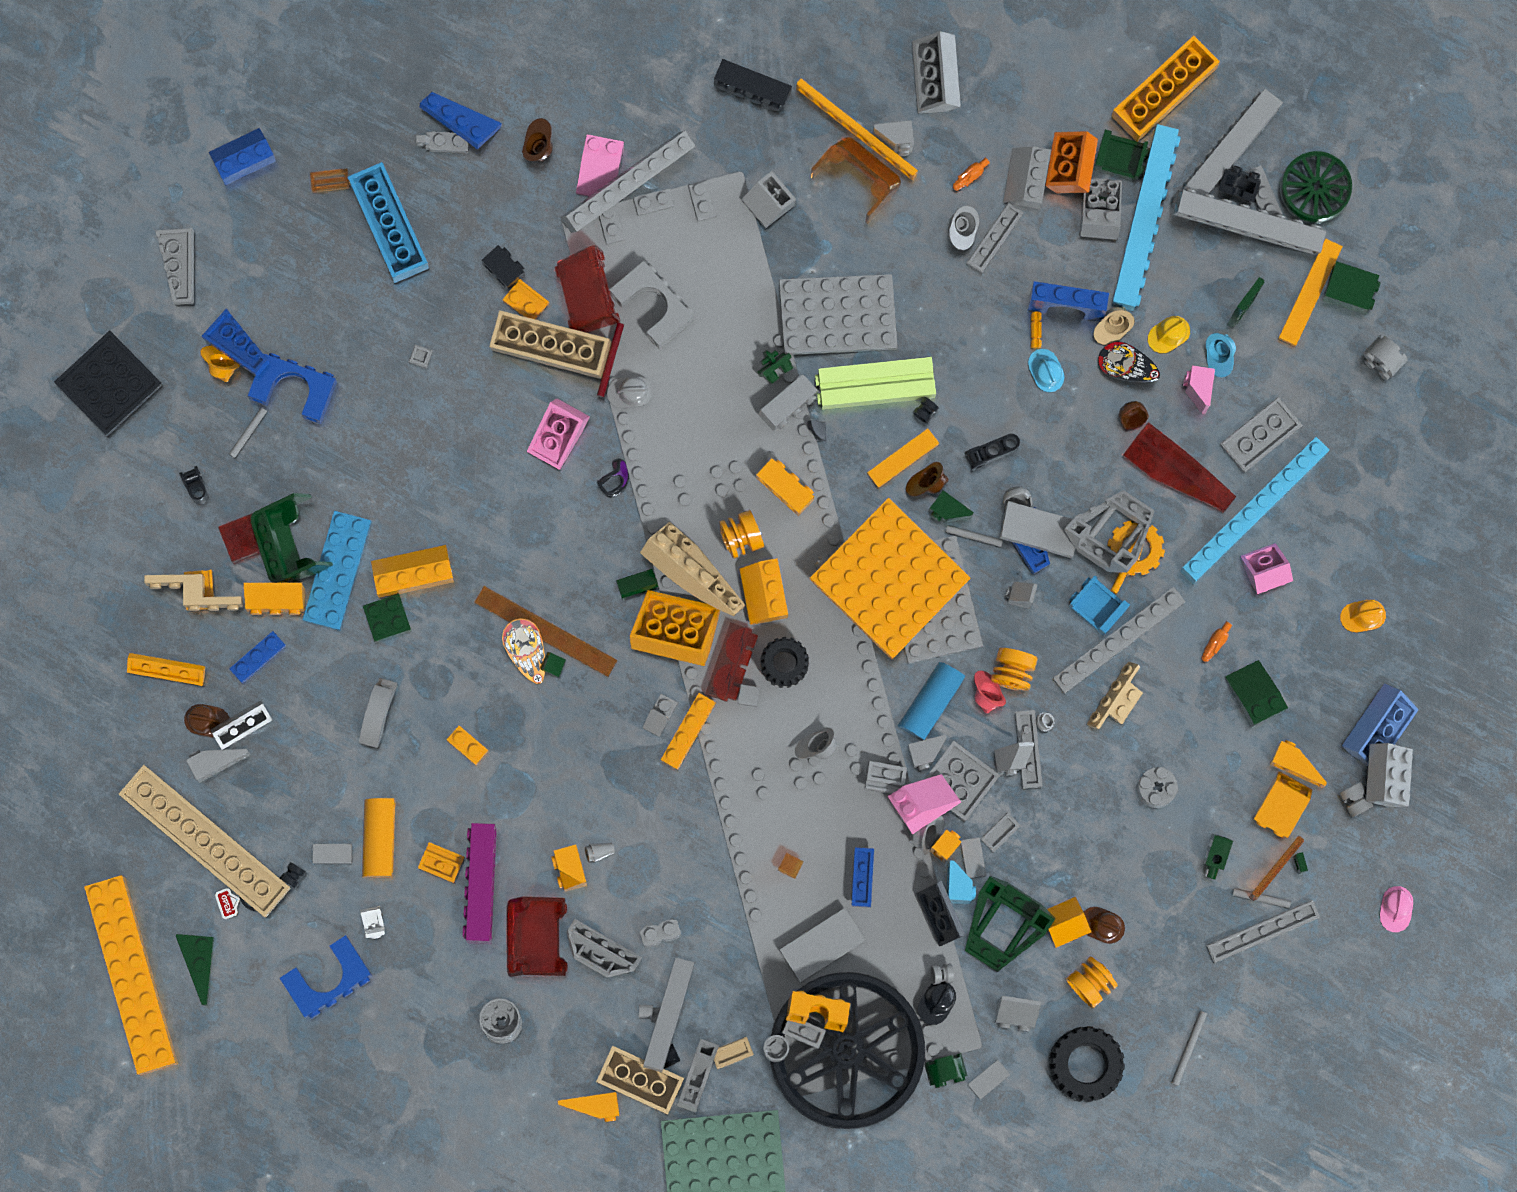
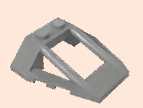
M1123 490L1106 499L1104 503L1097 507H1091L1086 513H1080L1075 516L1064 531L1080 554L1107 572H1128L1139 558L1155 510ZM1116 509L1138 523L1117 553L1094 539ZM1105 510L1091 529L1087 522ZM1136 541V543H1135V545H1134V547H1133V549H1132V552L1130 553L1128 550H1129V548L1133 545V543Z

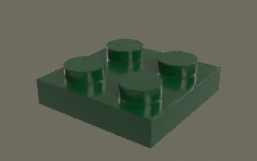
M399 594L363 605L375 643L411 631Z

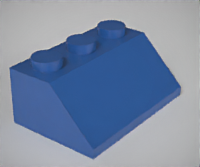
M260 128L209 152L224 185H228L276 162L274 154Z

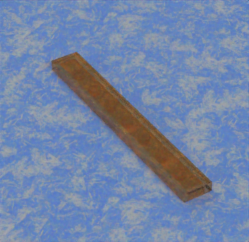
M485 586L474 602L509 623L520 618L530 620L539 629L543 642L606 677H609L618 662L613 657Z

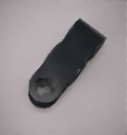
M1007 434L981 446L971 448L964 454L970 460L971 469L977 470L991 462L1015 453L1020 445V439L1015 434ZM1013 440L1016 446L1010 448L1006 445V441ZM995 447L998 450V454L992 455L988 449Z

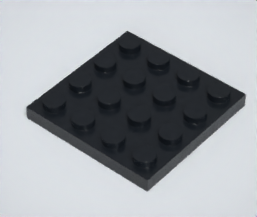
M110 330L54 381L67 397L106 436L110 435L163 385Z

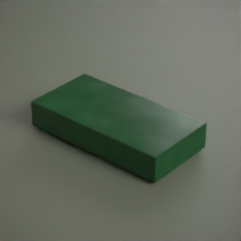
M653 569L616 580L622 599L659 587Z

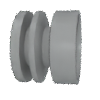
M497 998L483 1006L479 1022L483 1033L489 1040L498 1044H506L518 1037L522 1030V1018L518 1008L507 999ZM499 1019H500V1020L505 1019L504 1021H505L506 1025H505V1026L500 1025V1026L498 1027L499 1024H498L497 1021H498Z

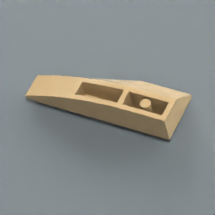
M668 522L648 539L640 554L681 588L701 601L732 616H735L744 608L745 604L701 549L671 522Z

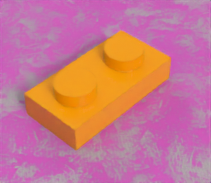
M460 726L447 738V742L475 765L488 752L482 744Z

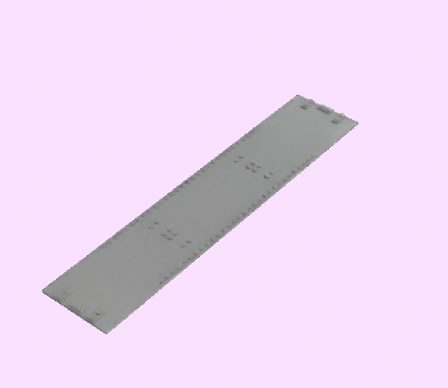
M736 172L618 202L577 232L571 233L562 221L591 334L608 338L612 343L617 323L624 324L606 391L614 380L624 377H642L648 380L652 386V398L644 406L620 408L612 405L610 402L646 542L668 522H671L701 549L745 604L744 608L735 616L720 610L711 650L705 666L680 660L678 662L690 707L698 693L716 702L698 737L774 1023L781 1008L790 998L792 991L796 992L808 982L821 976L839 972H854L870 975L888 983L910 1003L920 1021L924 1034V1063L980 1049L982 1042L954 941L939 947L916 893L938 883L930 853L924 855L921 849L916 848L909 842L908 838L911 832L890 802L888 796L891 794L864 790L869 761L906 767L871 639L809 580L817 571L815 563L819 560L818 557L825 554L832 556L843 545L844 539L817 440L807 426V421L811 420L807 404L801 408L802 412L795 418L791 416L787 419L788 424L781 430L777 428L773 431L759 416L760 410L799 378L793 355L789 359L793 369L783 373L780 368H777L775 372L779 379L773 384H769L764 377H759L757 371L765 366L760 362L765 358L763 352L768 350L772 353L776 350L780 355L784 352L781 309L756 217L742 201V198L748 193L744 174ZM643 261L647 265L650 263L657 271L655 274L667 281L670 291H675L682 299L680 302L684 306L688 305L694 312V321L660 350L647 337V331L658 323L667 312V304L663 297L654 292H643L621 308L609 294V289ZM771 458L782 462L789 474L791 472L800 479L798 482L803 487L807 485L814 492L812 494L814 500L799 516L756 479V474ZM750 510L761 533L764 548L752 552L749 546L745 545V555H742L739 548H737L738 558L733 559L723 543L719 521L724 520L727 526L730 527L729 517L734 520L735 524H738V514ZM778 558L788 618L750 625L739 569L760 561ZM653 565L660 593L705 603L681 588ZM776 638H794V641L802 643L801 645L806 648L809 656L808 671L804 679L800 680L797 685H791L789 688L787 686L780 688L778 685H772L770 681L765 679L761 671L760 661L763 649L767 647L770 641L773 642ZM781 652L774 657L773 665L779 672L787 673L795 668L796 659L790 653ZM741 684L760 688L757 707L738 704ZM824 728L834 730V738L839 745V749L834 751L830 757L819 759L813 756L807 759H799L795 755V747L802 738ZM906 772L905 785H908L911 783L909 780L908 772ZM855 847L874 849L871 908L851 906ZM846 908L866 941L800 983L779 949ZM951 963L954 970V982L949 984L953 986L956 992L955 1004L942 1023L937 1025L926 1024L920 1019L918 1005L926 990L932 984L930 967L932 965L943 966L944 964ZM846 986L843 988V994L846 997L853 995L854 992L851 987ZM840 987L828 989L816 995H823L833 1000L839 999ZM856 988L859 1031L898 1013L890 1003L879 995L865 989ZM850 1003L848 1023H847V1026H846L844 1032H851V1033H852L851 1003ZM809 1013V1017L825 1025V1019L820 1013ZM895 1017L893 1024L900 1028L904 1025V1021L901 1017ZM885 1026L861 1037L866 1046L888 1032L889 1028ZM906 1027L870 1050L897 1071L909 1068L911 1045ZM825 1033L822 1041L830 1045L834 1037ZM785 1035L784 1038L789 1043V1052L784 1059L787 1073H791L824 1050L820 1047L816 1049ZM849 1040L841 1041V1042L838 1044L836 1050L838 1051L839 1046H840L843 1042H846V1041H849ZM856 1045L849 1048L843 1046L844 1050L840 1054H838V1056L846 1053L848 1054V1056H850L851 1050L855 1048ZM856 1050V1054L854 1055V1057H853L852 1059L844 1060V1061H851V1060H853L854 1058H856L858 1051ZM828 1055L805 1070V1073L808 1076L834 1063ZM866 1056L860 1063L880 1075L888 1073ZM842 1069L843 1085L851 1082L852 1069ZM836 1071L796 1088V1090L804 1096L836 1087ZM858 1071L857 1081L871 1078ZM792 1074L790 1082L797 1085L801 1082V1077L798 1074Z

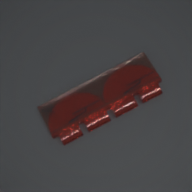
M730 622L705 695L725 702L728 699L736 701L740 688L733 684H742L746 669L741 668L740 665L748 666L752 651L747 650L746 647L754 649L758 635L752 633V629Z

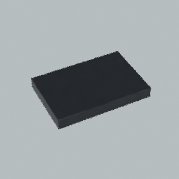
M942 881L916 893L939 947L965 935Z

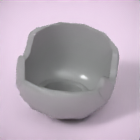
M1020 486L1011 487L1004 493V506H1006L1008 501L1028 507L1033 505L1031 493L1026 488Z

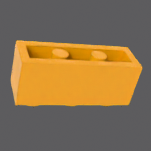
M771 458L756 474V479L797 516L814 500L812 495L814 492L807 485L803 487L798 482L800 479L792 472L789 474L785 470V465L779 460L775 461Z

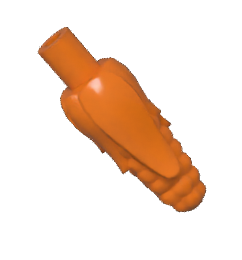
M984 158L979 163L975 162L968 166L953 183V189L958 191L965 186L968 187L971 182L982 175L983 169L990 164L989 160Z
M1226 621L1221 629L1218 628L1212 634L1207 646L1204 648L1202 656L1204 662H1208L1226 643L1229 636L1228 631L1232 627L1229 622Z

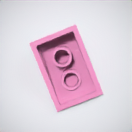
M587 134L576 194L589 197L619 175L624 152L623 141Z
M559 399L551 401L527 452L560 470L581 436L590 416Z
M942 774L905 785L888 796L893 807L912 834L961 803Z

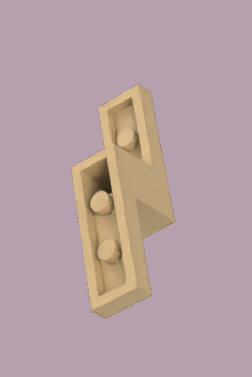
M203 574L144 575V583L150 589H161V586L179 589L183 586V606L188 608V611H200V608H207L208 611H218L219 608L236 611L238 607H243V598L241 596L205 597V577Z

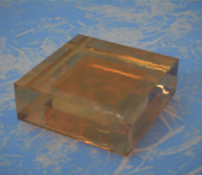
M786 853L778 871L795 879L804 861Z

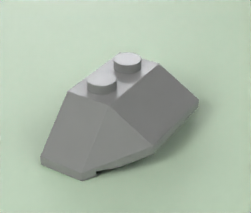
M574 919L566 932L573 958L607 978L635 971L642 960L641 956Z

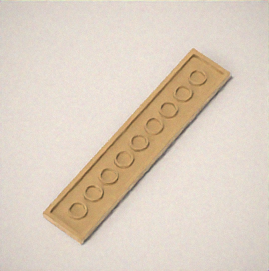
M145 765L140 768L119 793L130 805L265 918L291 889Z

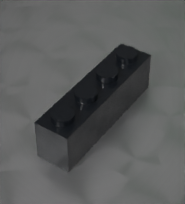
M722 59L714 77V85L718 89L723 91L730 90L734 92V95L744 98V96L748 97L752 102L768 105L774 111H784L792 92V86L725 59Z

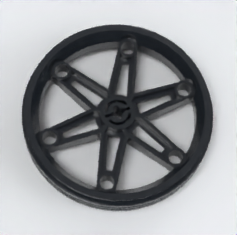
M839 972L818 977L797 991H804L809 995L815 996L825 990L840 987L839 999L851 1003L852 1033L825 1029L824 1024L808 1017L807 1023L826 1030L825 1033L834 1037L830 1045L822 1041L819 1047L824 1051L787 1074L784 1060L780 1062L770 1061V1065L780 1092L788 1103L804 1117L820 1125L835 1129H859L887 1119L898 1111L911 1097L923 1072L925 1040L920 1021L914 1009L895 988L870 975ZM849 986L853 989L854 993L851 997H846L843 994L844 987ZM856 988L865 989L879 995L890 1003L898 1013L859 1031ZM789 999L783 1005L775 1020L771 1036L780 1035L785 1037L782 1032L787 1023L786 1015ZM895 1017L903 1019L904 1025L899 1028L893 1024ZM888 1026V1032L865 1046L861 1037ZM905 1027L907 1028L911 1045V1059L906 1076L870 1051ZM849 1040V1041L843 1042V1043L839 1046L838 1051L836 1050L838 1044H839L841 1041ZM856 1045V1047L851 1050L850 1056H848L847 1053L838 1056V1054H840L844 1050L843 1046L849 1048ZM856 1050L858 1051L856 1058H854V1059L851 1060V1061H844V1060L852 1059V1058L854 1057V1055L856 1054ZM828 1055L830 1056L834 1064L808 1076L806 1075L805 1070ZM866 1056L889 1074L887 1077H884L860 1063ZM842 1069H852L849 1098H844ZM832 1071H836L838 1114L824 1111L812 1105L796 1088ZM858 1071L897 1090L893 1097L878 1108L854 1115ZM792 1074H798L801 1077L799 1084L794 1085L790 1082ZM900 1076L903 1079L902 1086H894L892 1083L893 1077ZM843 1105L851 1107L852 1112L850 1115L846 1116L841 1113Z

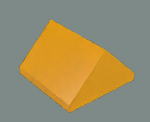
M1076 897L1047 909L1056 918L1048 930L1056 948L1091 933L1084 912Z

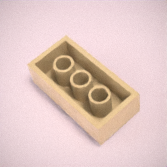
M612 1046L596 1082L668 1115L684 1078L663 1069V1072L644 1068L645 1060Z

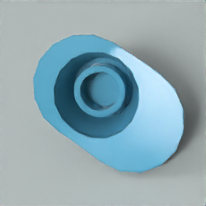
M1213 333L1206 340L1208 368L1215 369V376L1226 377L1233 370V356L1236 352V345L1228 334Z
M1038 349L1030 355L1028 366L1037 386L1045 392L1058 390L1064 383L1065 377L1056 355L1048 349Z

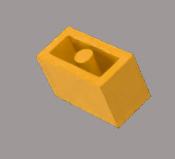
M946 830L932 846L930 852L945 864L960 846L961 841L959 839L961 837L953 830L950 832Z

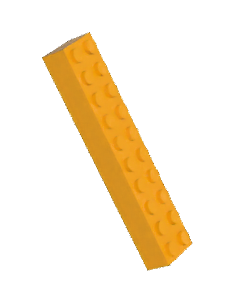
M120 875L84 886L137 1075L141 1076L177 1065L178 1061L125 877Z

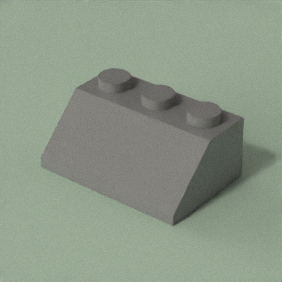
M1034 146L1012 149L1003 203L1007 204L1009 202L1012 205L1040 210L1051 155L1050 149Z

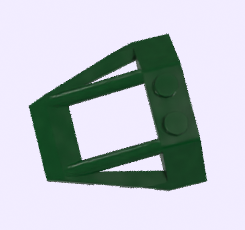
M989 876L978 895L965 951L998 972L1042 938L1056 918L1041 903L1006 881ZM989 898L993 901V903L990 906L987 913L985 914V916L983 917V919L981 920V922L979 923L985 904L987 902V899ZM1002 903L1026 918L1005 951H1002L981 937ZM1029 927L1035 928L1036 930L1018 946Z

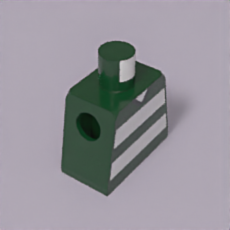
M1211 834L1203 862L1205 865H1208L1205 877L1216 880L1218 870L1225 869L1233 840ZM1214 855H1219L1218 862H1213Z

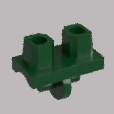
M765 350L763 352L765 358L760 361L765 366L758 370L757 374L759 377H764L769 384H773L779 379L775 372L777 368H780L783 373L793 369L792 363L789 360L792 358L791 355L784 352L779 355L776 350L772 353Z

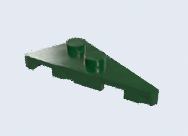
M176 934V939L202 1005L208 1006L214 937Z

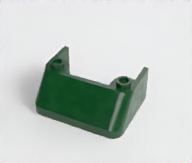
M292 493L255 511L251 516V525L268 578L272 583H284L310 577L333 566L332 562H314L311 558L300 559L289 525L298 519L299 511L297 505L312 498L311 494Z

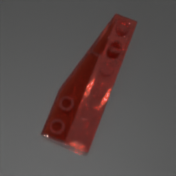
M1149 422L1123 454L1127 460L1153 480L1223 512L1236 498L1204 466Z

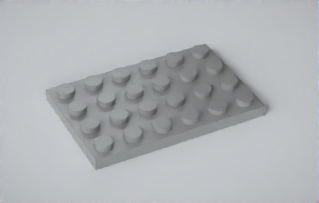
M892 274L779 279L785 354L897 350Z
M956 535L934 540L933 542L965 572ZM968 582L904 647L908 664L983 647Z

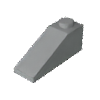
M247 749L207 750L202 752L198 750L190 754V758L186 761L196 780L200 783L251 754Z

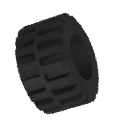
M782 637V639L776 638L773 642L770 641L767 644V647L763 649L760 661L762 674H764L767 681H770L774 686L778 685L780 688H783V686L789 688L791 685H797L800 680L804 679L808 671L809 656L806 648L801 645L802 643L794 641V638L786 639V637ZM781 652L790 653L796 659V666L790 672H779L773 665L774 657Z

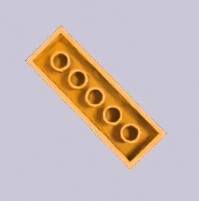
M1193 35L1113 110L1111 117L1135 141L1139 142L1218 68L1220 61Z

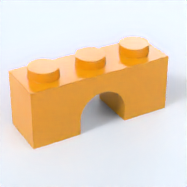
M792 991L788 1001L786 1020L805 1024L809 1013L818 1012L825 1019V1029L844 1032L848 1023L850 1003L842 999H828L823 995H809L804 991Z

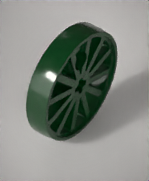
M1322 151L1307 152L1296 157L1286 167L1280 181V194L1284 205L1295 217L1310 223H1323L1336 218L1348 205L1352 194V179L1345 164L1334 155ZM1315 158V174H1313L1306 159ZM1324 159L1329 161L1330 164L1320 177V160ZM1300 162L1307 176L1293 168V166ZM1333 165H1335L1341 171L1340 173L1325 179ZM1288 173L1299 178L1302 182L1287 181ZM1344 177L1347 186L1330 185V183ZM1314 185L1318 186L1317 191L1314 190ZM1286 188H1300L1303 190L1288 196ZM1330 190H1335V191H1337L1338 196H1337V197L1331 196V194H1330L1329 191H1330ZM1343 192H1346L1345 200L1341 199ZM1308 195L1299 209L1291 202L1299 197ZM1311 198H1313V215L1303 212ZM1318 200L1323 204L1327 212L1326 215H1318ZM1329 203H1337L1340 207L1337 210L1332 211Z

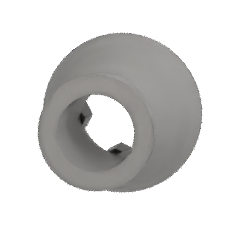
M612 842L589 844V846L585 847L588 862H596L611 854H615Z

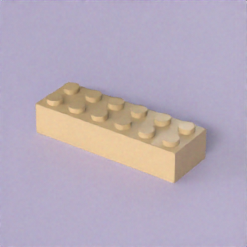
M499 310L489 347L492 351L601 379L611 341L601 336Z

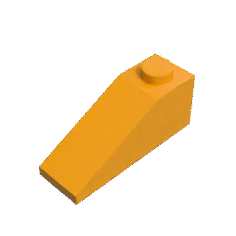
M1287 740L1285 742L1281 741L1277 746L1270 765L1320 788H1324L1327 782L1301 750L1295 747L1296 744Z
M616 1092L558 1100L559 1106L598 1119H604L605 1122L616 1121V1117L620 1116Z

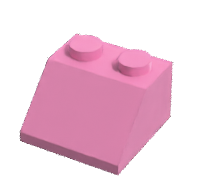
M1192 365L1190 371H1187L1186 375H1184L1183 386H1186L1185 393L1201 414H1205L1210 407L1215 369Z
M1276 543L1240 556L1249 581L1257 594L1293 581L1290 563Z

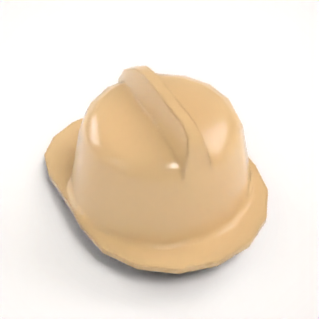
M1123 306L1110 308L1094 329L1095 340L1102 345L1119 341L1134 326L1135 320L1133 315L1126 311Z

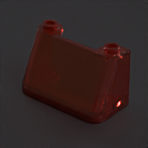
M592 245L558 261L557 266H555V272L557 277H560L569 312V328L585 333L621 322L619 313H615V304L611 300L603 268L605 267L604 262H602L605 260L604 252L597 245Z
M522 896L508 901L507 973L509 977L566 976L567 962L563 957H559V919L567 912L565 898Z

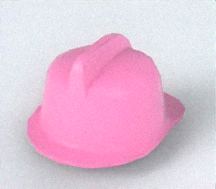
M1393 886L1384 893L1380 921L1382 926L1388 931H1403L1410 923L1413 897L1406 888Z

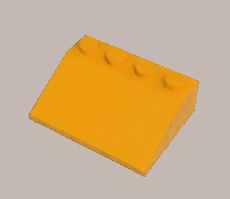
M647 590L630 634L631 649L705 666L711 650L720 610L706 603Z

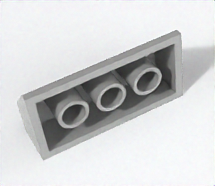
M939 31L913 40L918 113L948 112L960 108L955 35Z

